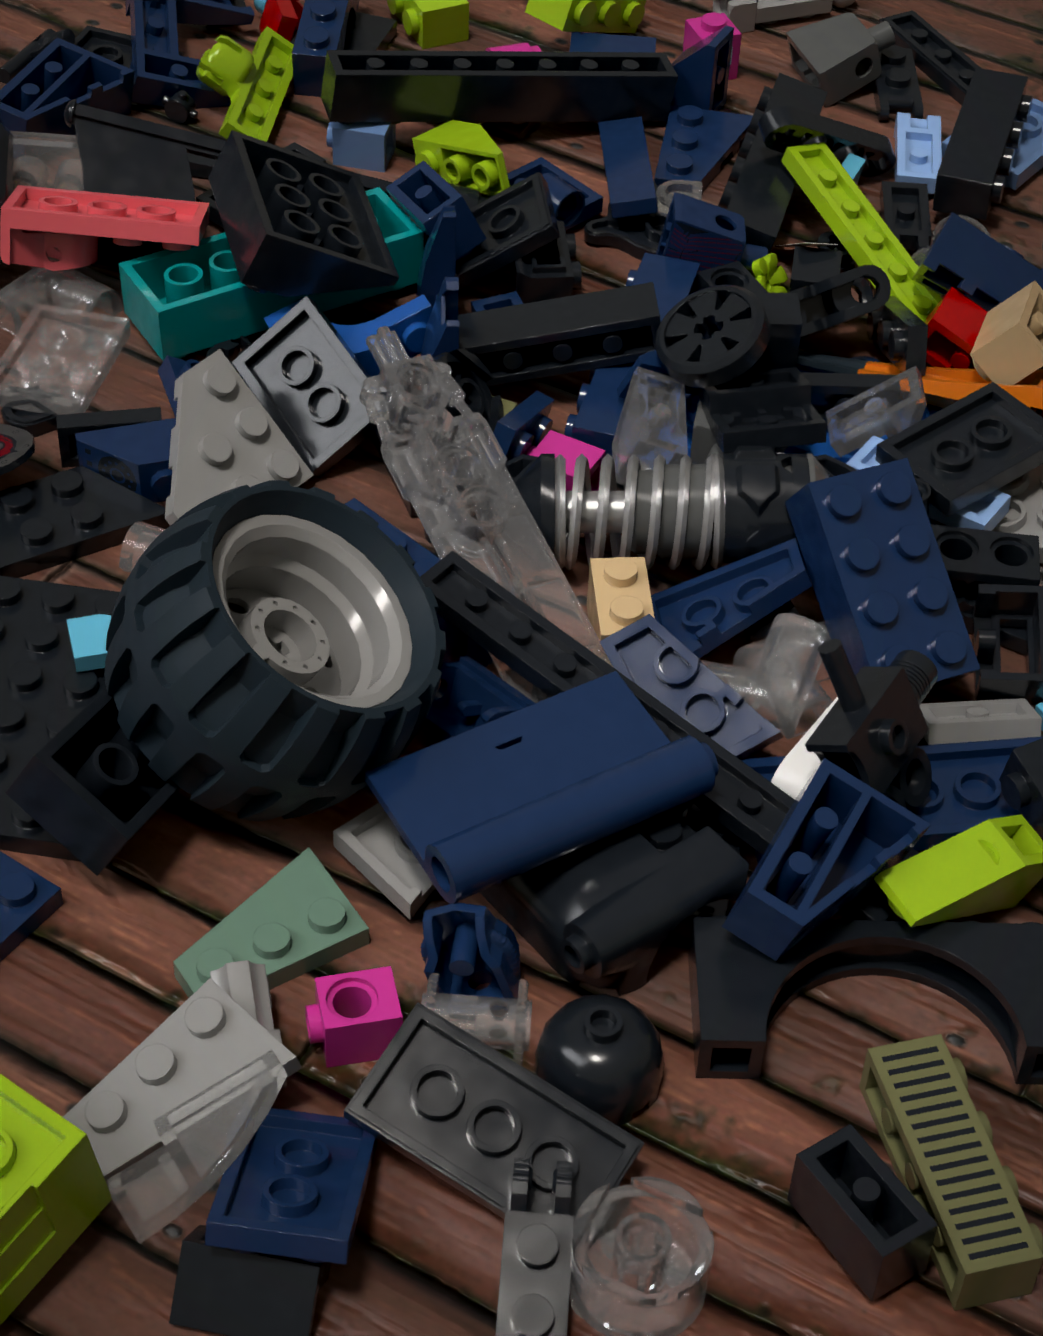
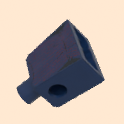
M674 192L656 255L700 263V271L739 260L753 274V261L768 255L767 247L746 244L745 218L740 214Z

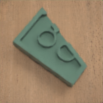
M308 847L174 960V975L189 998L210 979L211 971L223 967L226 963L249 960L251 963L265 964L266 976L268 977L271 990L368 945L369 927L310 847Z

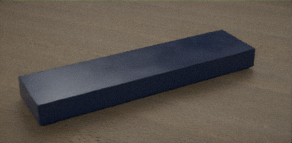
M642 116L598 122L612 218L655 214L658 212L657 198Z

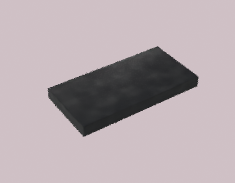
M419 1002L412 1009L344 1109V1117L503 1219H505V1210H511L515 1157L530 1159V1167L533 1169L532 1187L527 1195L526 1212L554 1214L555 1195L552 1193L553 1171L557 1168V1161L573 1162L570 1215L575 1216L572 1263L644 1146V1142Z

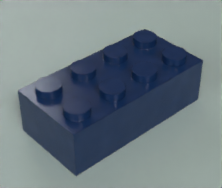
M908 457L807 483L785 501L830 638L841 641L855 676L862 667L889 666L896 655L904 650L918 651L934 663L938 671V679L932 689L954 683L980 669Z

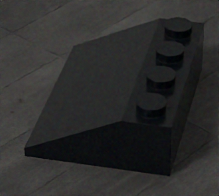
M231 131L208 179L241 283L258 293L272 292L284 297L394 286L397 283L399 275L359 174L245 134Z

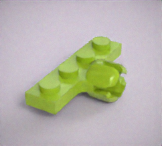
M267 26L258 37L251 54L249 50L230 37L220 35L214 39L218 43L205 51L196 70V75L201 82L220 95L228 96L231 100L230 107L218 134L228 139L233 130L267 142L293 76L292 51L294 44Z

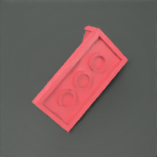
M18 185L1 207L0 257L2 262L8 265L18 264L45 268L51 271L81 268L98 261V237L113 238V243L121 246H140L143 241L161 242L162 247L167 250L187 251L191 249V245L199 246L209 223L210 203ZM49 257L55 258V259H58V260H57V261H54V260H51Z

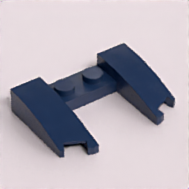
M125 0L126 16L131 18L132 62L130 69L134 70L132 102L164 107L165 104L162 103V99L165 95L172 97L176 92L184 90L195 101L196 109L230 106L231 100L228 96L220 95L199 80L196 75L197 66H199L200 62L199 59L179 56L177 23L193 25L252 24L255 15L251 6H233L229 0Z
M443 206L425 245L418 273L416 298L424 294L432 306L420 354L419 368L441 353L459 349V277H455L457 218L455 206Z

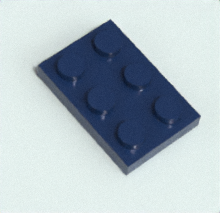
M248 1105L206 1221L205 1245L228 1248L243 1254L257 1252L300 1258L309 1263L330 1262L346 1265L378 1138L344 1117Z

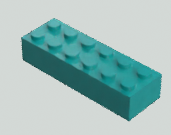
M380 187L365 192L399 275V279L394 286L284 297L272 292L258 293L241 283L227 236L224 232L203 238L199 246L191 245V249L187 251L166 249L118 263L124 312L162 361H164L167 355L178 359L183 358L190 353L213 347L217 343L230 339L235 340L240 338V336L245 337L267 330L268 327L264 317L305 296L314 300L320 309L325 312L347 304H357L364 299L389 291H398L408 285L417 283L424 253V232Z

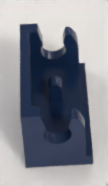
M470 656L460 657L459 662L442 664L440 670L442 672L441 685L423 724L446 740L535 704V702Z

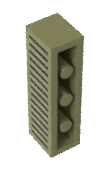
M941 1034L868 1048L859 1088L898 1179L938 1224L930 1255L954 1311L1031 1294L1043 1264V1237L1035 1223H1028L1018 1202L1019 1190L1016 1178L1010 1167L1007 1165L1002 1166L993 1147V1134L990 1122L983 1111H976L968 1093V1080L962 1062L957 1057L952 1058Z

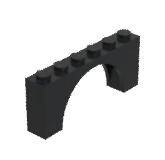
M727 916L693 917L688 964L695 1078L760 1079L766 1036L775 1020L790 1003L809 990L830 981L854 976L877 975L914 981L953 998L977 1016L997 1039L1008 1059L1015 1084L1043 1085V924L1037 922L1019 924L963 921L936 922L910 927L905 920L875 921L841 918L825 921L775 961L724 929L722 925Z

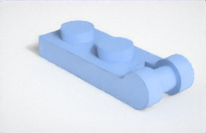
M897 112L894 127L895 182L927 184L928 193L935 194L937 173L942 162L941 116L927 115L926 119L911 118L910 113Z

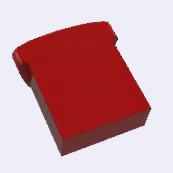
M267 0L259 24L260 32L262 33L268 26L290 42L294 31L298 30L304 6L299 0Z

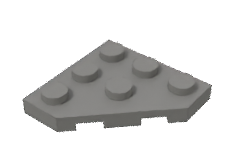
M221 349L190 368L175 380L174 401H177L176 426L171 429L168 468L172 470L171 494L166 498L165 520L170 526L198 504L227 490L246 484L252 487L269 480L289 481L291 486L299 487L314 475Z

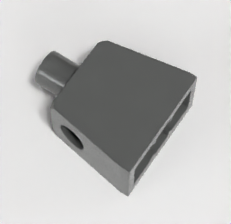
M849 12L786 32L792 66L805 83L828 92L823 104L825 108L877 79L882 73L879 51L889 48L896 43L894 32L887 21L866 29L855 14Z

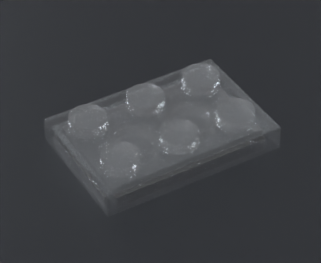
M36 303L0 359V406L36 413L53 414V416L85 413L131 335L130 319Z

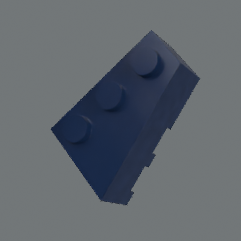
M57 37L0 90V119L13 135V159L27 163L76 140L74 124L69 127L64 121L65 107L73 99H77L76 103L126 116L131 114L134 70Z
M952 212L937 234L912 280L943 297L951 287H954L988 312L1033 281H1036L1043 289V268L1038 269L1026 261L1017 251L1000 244Z
M824 758L796 797L722 927L777 961L876 882L874 878L880 872L901 862L931 824Z

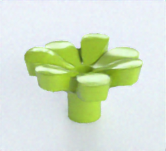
M770 253L753 261L752 271L755 279L768 293H787L786 288L781 286L780 283L786 282L788 276L782 266L777 267L778 258L775 253Z

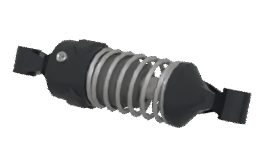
M737 446L732 454H721V456L711 454L707 458L706 464H692V459L687 454L680 459V464H666V459L659 454L654 459L653 470H641L640 459L633 454L628 459L624 491H617L614 459L607 454L601 463L599 491H591L589 462L583 454H580L575 462L572 491H566V459L561 454L556 458L555 454H540L539 457L522 454L502 463L490 472L446 474L428 481L422 489L424 536L430 544L437 547H457L465 544L470 540L473 533L488 525L522 548L541 570H555V566L559 570L564 566L571 570L577 560L580 533H584L589 565L590 558H603L606 533H610L612 557H630V551H632L634 554H638V557H645L647 570L653 566L656 554L662 560H665L666 565L671 570H675L680 565L681 560H691L692 565L697 570H701L706 565L707 560H709V564L716 570L719 567L721 568L796 538L797 540L785 501L807 483L857 470L826 454L814 456L813 454L776 453L772 446ZM915 478L928 515L931 488L923 480Z

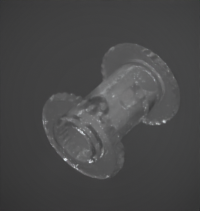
M432 973L428 978L427 991L422 994L421 1004L493 1049L514 1050L513 1061L523 1067L524 1051H529L533 1000H528V981L519 979L518 999L439 993L440 974Z

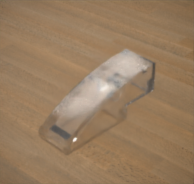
M270 1050L155 1119L154 1124L164 1146L107 1179L111 1198L139 1244L186 1211L218 1181L243 1152L269 1113L288 1076L273 1050Z

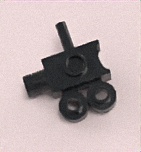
M830 639L823 642L818 647V652L838 700L805 743L807 751L814 752L821 762L826 758L904 808L906 806L918 807L922 805L930 792L932 770L925 751L916 747L929 729L920 709V704L938 679L936 666L924 654L914 650H904L896 655L889 666L862 667L855 676L839 639Z

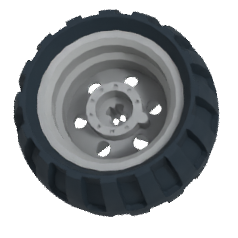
M269 480L249 487L247 484L236 487L205 500L182 515L148 546L124 583L114 606L107 632L106 651L108 653L105 661L104 676L107 694L113 695L119 711L117 721L128 741H135L143 754L149 759L148 766L165 782L168 779L181 789L191 794L190 800L210 810L220 808L237 813L238 819L248 821H265L280 816L284 820L309 815L344 801L367 786L364 780L365 772L397 760L417 735L438 691L442 675L440 670L446 652L445 631L439 628L436 615L439 606L431 588L425 587L419 574L413 567L415 561L401 544L397 546L378 528L379 523L361 509L355 511L335 500V495L316 487L304 489L291 486L289 481Z

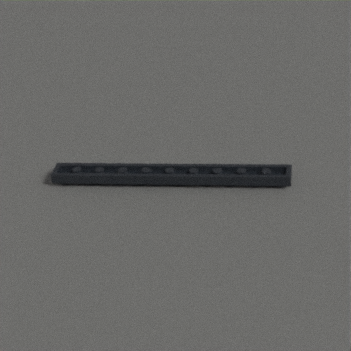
M453 550L420 576L425 587H430L439 606L437 610L438 615L549 697L617 671ZM617 671L670 742L690 735L700 743L704 742L710 746L719 766L718 775L715 777V786L711 792L691 800V802L763 855L795 799ZM876 882L839 910L847 918L855 920L892 921L896 916L889 906L888 897Z

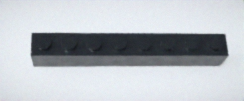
M327 50L321 99L329 121L346 125L356 122H392V125L399 124L400 122L441 124L451 120L479 124L485 122H510L513 124H525L527 122H552L555 124L593 122L598 124V122L642 116L643 124H647L649 122H667L678 75L666 53Z

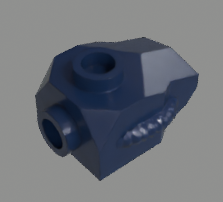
M456 902L425 910L423 916L424 939L420 947L421 955L425 962L424 973L441 1009L489 1008L491 1006L517 1005L521 983L520 951L518 941L512 929L504 922L496 919L486 906ZM490 983V985L484 989L475 990V988L481 984Z

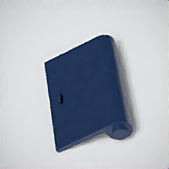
M614 671L365 772L364 780L445 901L452 904L711 792L715 786V777L718 775L719 766L710 746L704 742L700 743L690 735L670 742L618 672Z

